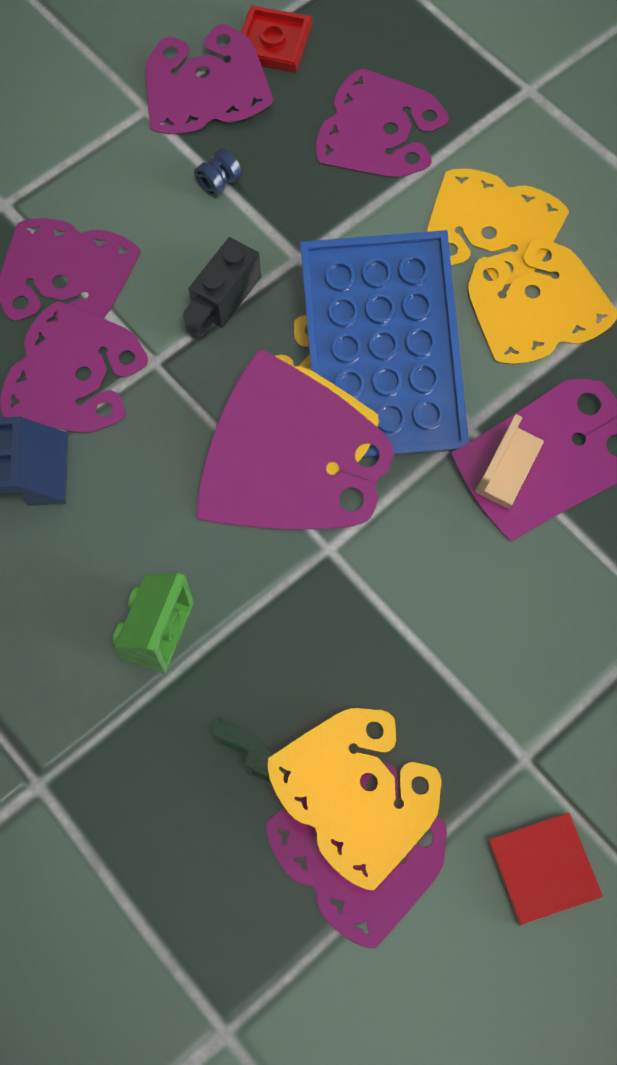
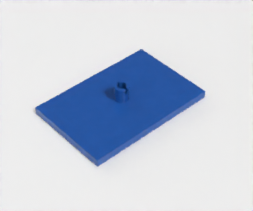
M448 231L300 242L311 371L339 387L378 414V428L392 444L394 456L450 452L469 443ZM371 444L361 459L379 457V450Z

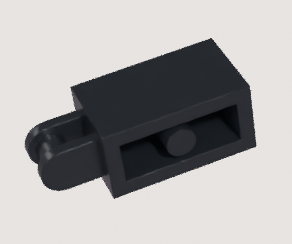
M228 237L188 288L191 303L185 309L183 319L189 336L193 338L202 337L212 324L221 328L225 326L261 278L258 251Z

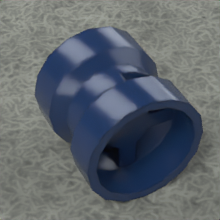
M221 148L212 155L210 162H203L196 167L194 175L200 187L208 195L217 197L225 190L227 183H234L242 176V169L236 158L229 151Z

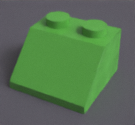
M180 573L149 574L144 576L140 586L133 588L128 602L130 611L125 622L121 621L118 624L113 636L114 648L121 660L166 674L194 604L185 575Z

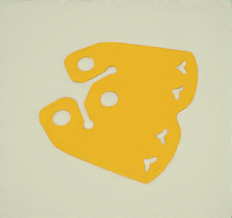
M452 169L445 172L427 232L448 231L449 243L455 244L458 248V252L450 256L451 265L463 263L470 256L468 246L460 234L455 232L457 227L463 228V233L473 246L491 252L508 248L510 245H516L518 247L516 252L508 251L489 257L509 262L513 265V271L505 284L508 285L512 283L513 279L534 272L537 269L525 263L523 259L524 252L532 239L545 238L553 242L569 214V210L560 200L540 189L527 185L508 187L502 179L488 172L474 169ZM455 177H459L461 179L464 177H468L469 179L465 180L463 183H460V181ZM483 180L486 184H492L494 186L483 188V183L481 181ZM521 195H526L528 198L535 197V199L526 202ZM546 203H549L552 208H555L558 211L548 212V207ZM493 227L497 234L493 239H486L481 234L482 229ZM544 248L538 250L536 253L537 258L542 261L548 250ZM494 268L486 269L489 276L495 281L499 276L497 270Z
M545 238L532 239L524 252L523 259L530 267L548 272H558V279H553L551 276L531 272L513 279L506 292L507 296L500 298L498 292L502 291L511 274L509 265L504 261L489 257L478 259L474 265L468 285L469 296L495 361L518 364L544 358L554 351L559 342L579 344L589 341L604 333L617 320V310L575 253ZM543 248L551 252L552 257L549 261H540L536 256L537 251ZM494 268L499 276L495 281H488L483 276L484 270ZM529 285H535L540 289V295L537 298H529L525 294V288ZM597 314L607 315V317L601 318L600 323H596ZM576 325L586 329L585 331L578 330V332L572 333ZM533 341L544 343V345L537 346L535 350H532ZM509 347H512L515 351L519 352V354H514L510 352L507 355H505L504 353L509 349Z
M350 708L334 715L269 757L267 767L274 791L287 812L295 820L311 825L316 829L318 847L327 862L341 876L354 885L367 890H375L426 833L437 817L440 803L441 777L435 767L416 762L405 764L400 770L401 800H403L404 806L401 809L395 808V777L378 757L358 752L352 754L348 749L350 744L355 743L358 747L384 753L390 751L396 743L394 717L383 710ZM378 722L383 727L381 738L372 739L367 735L366 726L368 723ZM279 767L291 771L287 783L284 782V774L279 770ZM371 773L377 778L378 785L375 790L365 791L361 787L360 778L363 774ZM417 776L424 777L429 784L427 793L423 795L416 794L411 786L412 780ZM294 797H307L308 810H305L302 803L296 801ZM331 839L343 842L341 855L338 854L337 846L331 843ZM365 864L368 877H365L361 870L353 869V865Z

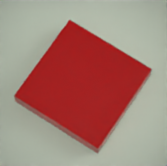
M251 5L241 33L252 42L262 67L297 73L312 28V16Z
M570 813L488 840L519 926L603 897Z

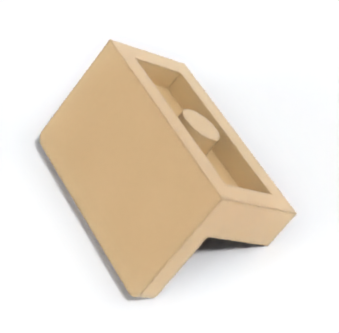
M515 414L475 490V493L507 509H510L544 443L543 440L518 428L523 417Z

